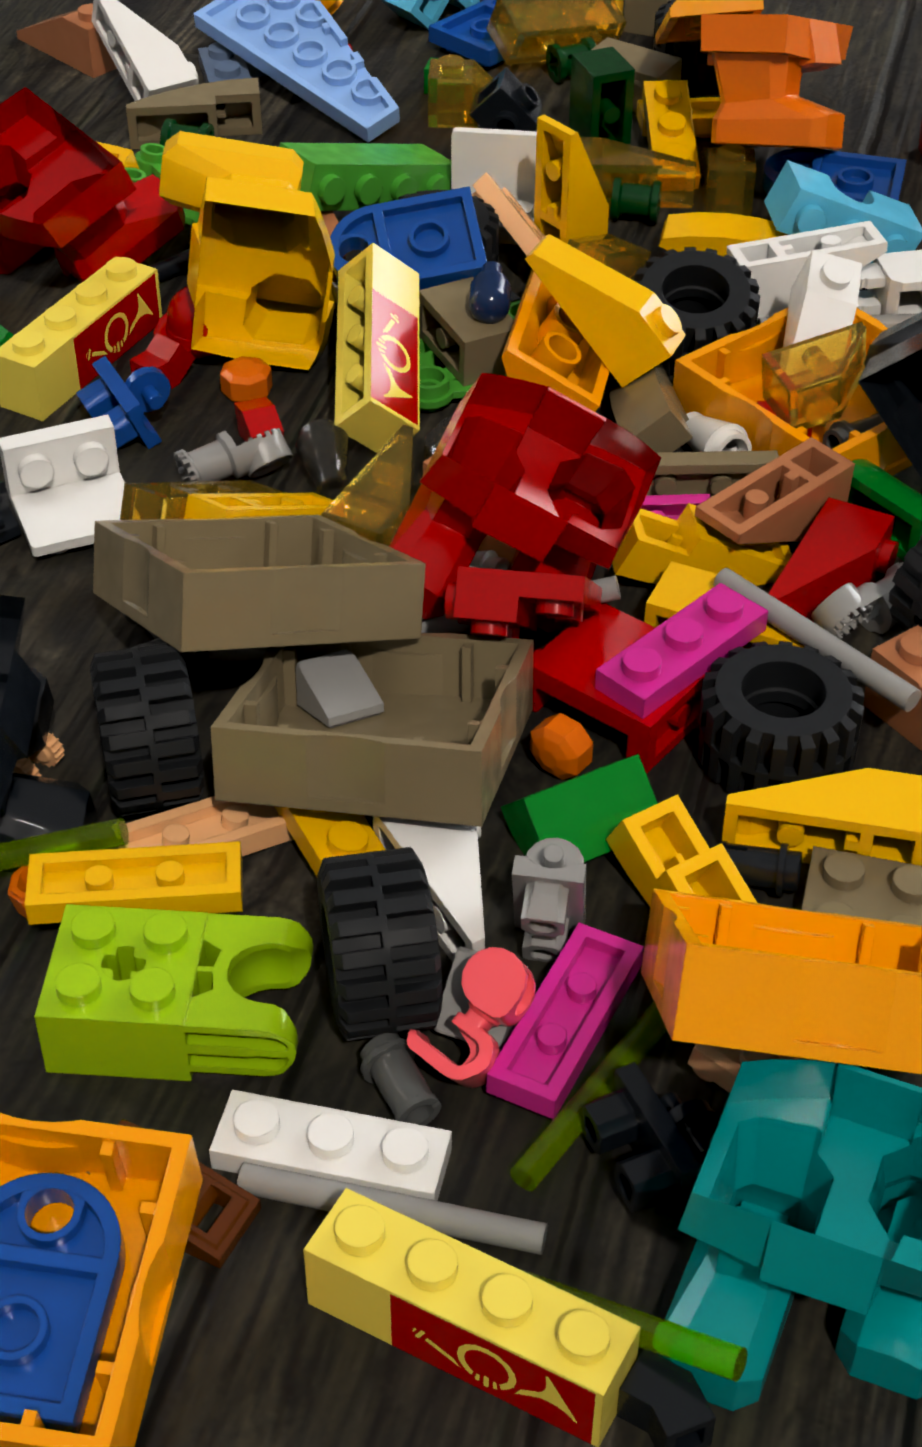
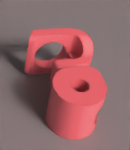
M489 947L478 951L467 961L462 971L461 985L466 998L469 1000L470 1008L465 1014L458 1012L451 1021L458 1027L470 1048L469 1057L462 1065H457L430 1043L428 1036L420 1031L410 1029L408 1032L407 1045L413 1052L441 1074L464 1087L477 1088L486 1084L487 1073L493 1067L500 1053L498 1042L489 1033L491 1028L500 1025L505 1027L516 1025L528 1011L535 998L536 983L532 972L514 953L504 948Z

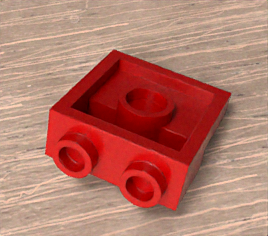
M458 566L457 580L449 581L446 588L445 617L446 619L458 620L459 624L471 625L470 634L519 639L520 631L537 632L539 614L546 615L545 619L583 622V612L600 613L602 588L586 576Z

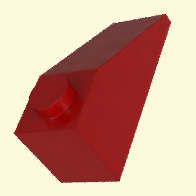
M828 497L768 594L813 621L810 617L813 611L829 595L843 585L852 582L857 588L865 582L875 583L880 573L885 574L887 569L894 565L899 542L891 540L895 516Z

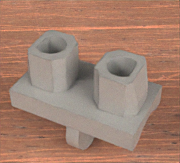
M546 838L535 843L528 850L526 856L515 855L512 869L515 927L525 931L522 946L523 958L554 963L568 941V934L571 935L579 922L585 924L586 864H584V857L579 848L570 841L561 838Z

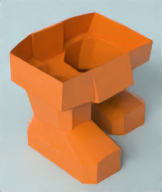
M701 14L700 52L708 54L707 65L714 66L721 100V104L712 119L711 143L736 146L842 149L845 115L799 96L803 73L822 71L842 64L841 60L846 58L853 26L788 14Z

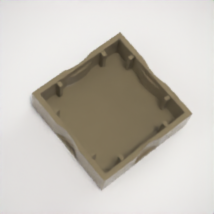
M321 515L95 521L93 593L179 652L421 638L426 563L387 545L363 538L354 530Z
M421 633V638L269 647L263 655V662L259 671L249 681L239 687L210 727L215 800L482 827L533 710L534 640L456 633ZM347 649L357 657L384 702V712L376 716L329 728L297 705L296 665L305 659Z

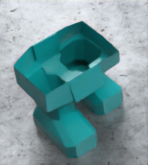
M779 1059L742 1062L677 1229L696 1238L697 1241L657 1337L655 1354L692 1372L708 1403L735 1411L758 1402L795 1293H799L846 1309L835 1352L850 1376L916 1400L922 1398V1087L853 1065L834 1062Z

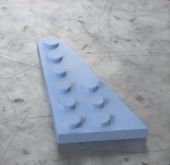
M214 0L193 13L197 29L369 143L400 122L398 105L378 78L371 77L365 68L364 59L358 51L353 52L349 47L347 36L321 1Z

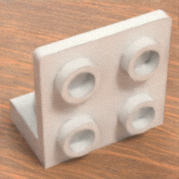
M453 128L451 135V190L470 186L471 194H473L476 190L472 185L487 172L501 189L505 187L511 192L534 222L537 131ZM499 221V243L517 244Z
M108 414L0 438V456L8 496L33 556L61 554L69 549L94 544L95 521L142 519L120 473L114 426Z

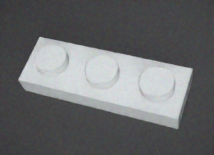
M232 1090L210 1146L209 1154L212 1169L239 1174L242 1164L247 1162L438 1201L452 1150V1131Z

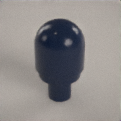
M486 262L482 266V272L478 273L470 284V312L476 320L486 324L502 321L507 316L511 305V285L507 277L502 273V266L498 262Z

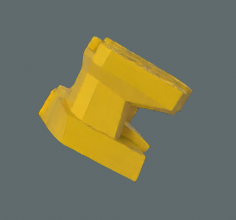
M179 131L166 140L162 155L159 196L174 206L200 212L198 222L192 223L187 275V286L195 308L191 349L235 359L241 356L261 358L268 365L309 370L324 352L330 333L334 309H336L332 291V282L335 283L337 280L333 273L335 253L323 216L313 194L300 191L304 161L293 149ZM204 324L208 328L207 337L203 336Z

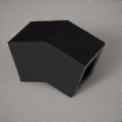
M644 1348L620 1387L617 1416L647 1432L655 1447L710 1446L712 1444L716 1417L692 1372Z

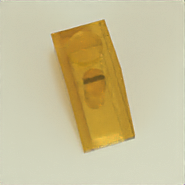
M444 55L439 59H430L428 74V127L479 128L478 123L469 113L475 94L493 78L474 59H463L458 55Z
M862 322L855 323L762 354L763 398L777 417L794 428L803 426L806 429L841 418L859 384L858 380L865 368L866 326Z

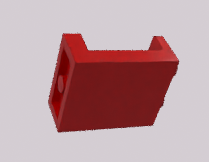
M601 603L600 613L584 612L583 622H568L557 637L543 649L539 648L533 652L532 711L538 712L555 697L628 735L626 758L639 754L647 774L698 725L702 682L705 674L644 719L595 689L596 669L655 628L606 603Z

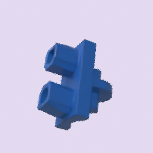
M106 356L92 363L100 378L79 390L76 394L91 418L109 415L114 426L117 450L137 437L141 438L148 450L162 442L158 433L145 417L144 412L158 410L167 401L171 386L166 375L158 368L142 367L133 371L126 382H124Z

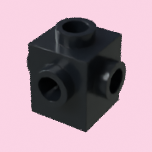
M506 67L475 94L469 115L478 123L479 128L537 131V117L541 115L543 104L536 90L528 83L522 84Z

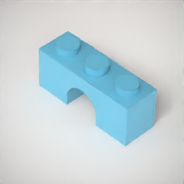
M789 160L786 161L764 200L776 230L788 235L871 221L888 242L886 253L916 250L922 240V227L909 204L869 190L862 203L839 191L832 183L829 175Z

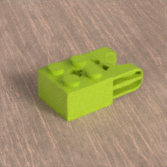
M66 904L34 1015L46 1072L192 1081L193 1072L249 1076H275L284 1073L296 1058L298 1035L294 1023L284 1009L274 1004L256 1002L245 997L258 991L287 989L298 985L311 967L314 945L310 934L299 922L281 917Z

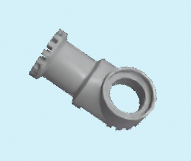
M280 428L271 429L272 435L267 430L264 431L266 437L263 438L261 433L256 435L257 438L253 439L251 437L248 439V442H243L239 446H236L232 437L224 430L216 434L215 441L188 453L183 449L174 452V458L179 473L185 472L186 474L181 478L183 481H186L185 486L192 494H203L204 487L231 475L235 479L247 474L250 478L266 475L288 463L293 458V454Z
M897 562L887 569L884 578L876 583L865 582L857 588L852 582L843 585L818 605L811 614V619L839 639L843 638V634L845 636L850 634L849 631L851 629L855 630L859 624L870 632L884 634L896 624L889 611L892 607V604L888 602L889 592L895 585L892 581L895 573L904 562Z

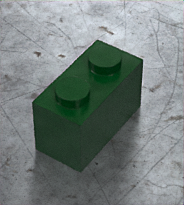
M614 47L572 54L569 128L578 132L589 160L630 153L635 69Z

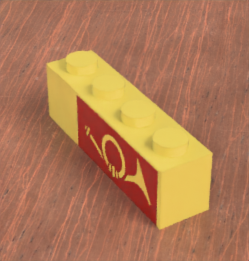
M371 243L338 270L334 428L384 457L402 443L410 441L420 431L419 273L375 243Z
M115 256L1 345L0 406L44 421L72 398L76 392L98 376L92 363L103 356H106L111 364L114 363L151 332L162 317L158 270L137 263L131 258Z
M345 1188L303 1249L308 1304L595 1447H600L617 1415L620 1387L637 1361L641 1327Z

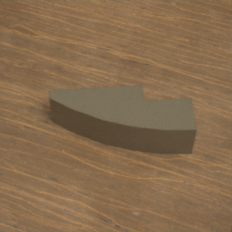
M258 77L187 86L126 104L130 148L132 150L140 149L141 145L145 143L160 144L162 125L167 118L176 119L177 123L181 125L201 127L203 123L212 124L215 137L262 134Z
M662 363L623 388L618 382L611 386L609 397L616 423L642 440L656 453L674 452L693 438L686 424L689 418Z

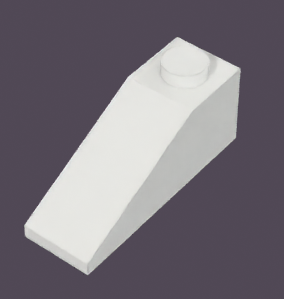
M118 0L93 1L91 21L134 101L173 89L199 84L194 64L187 62L176 43Z
M871 221L727 245V254L737 259V266L745 265L751 271V279L757 280L759 285L758 295H760L758 322V318L771 317L774 313L789 307L791 287L812 249L863 263L862 267L887 252L888 242Z
M812 249L791 287L776 400L791 399L797 413L812 420L813 424L825 427L829 420L858 305L863 263Z
M373 816V830L386 850L411 847L422 862L430 888L438 942L453 963L457 949L460 946L475 951L485 949L478 847L481 827Z

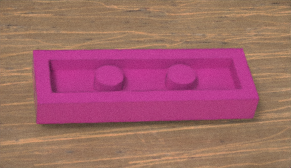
M719 583L596 669L595 689L644 719L702 677L706 672L710 671L711 664L719 657L728 658L730 650L739 646L743 647L765 631L768 610L726 585Z
M579 922L537 990L530 1008L517 1023L497 1056L493 1067L487 1073L486 1093L554 1120L641 968L644 946Z

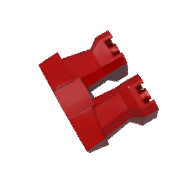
M24 87L0 104V274H11L43 247H53L63 273L66 276L72 274L81 283L115 256L131 258L137 263H142L184 229V210L182 207L174 206L159 196L160 179L153 174L133 183L124 165L118 158L28 88Z
M481 373L458 404L420 480L421 485L389 547L426 563L422 618L428 619L444 615L445 593L448 582L457 580L458 566H470L486 535L517 549L508 570L586 576L590 580L597 564L609 570L643 505L661 457L625 428L549 386L503 375ZM546 615L538 617V628L547 633L562 631L568 623L566 621L545 619Z

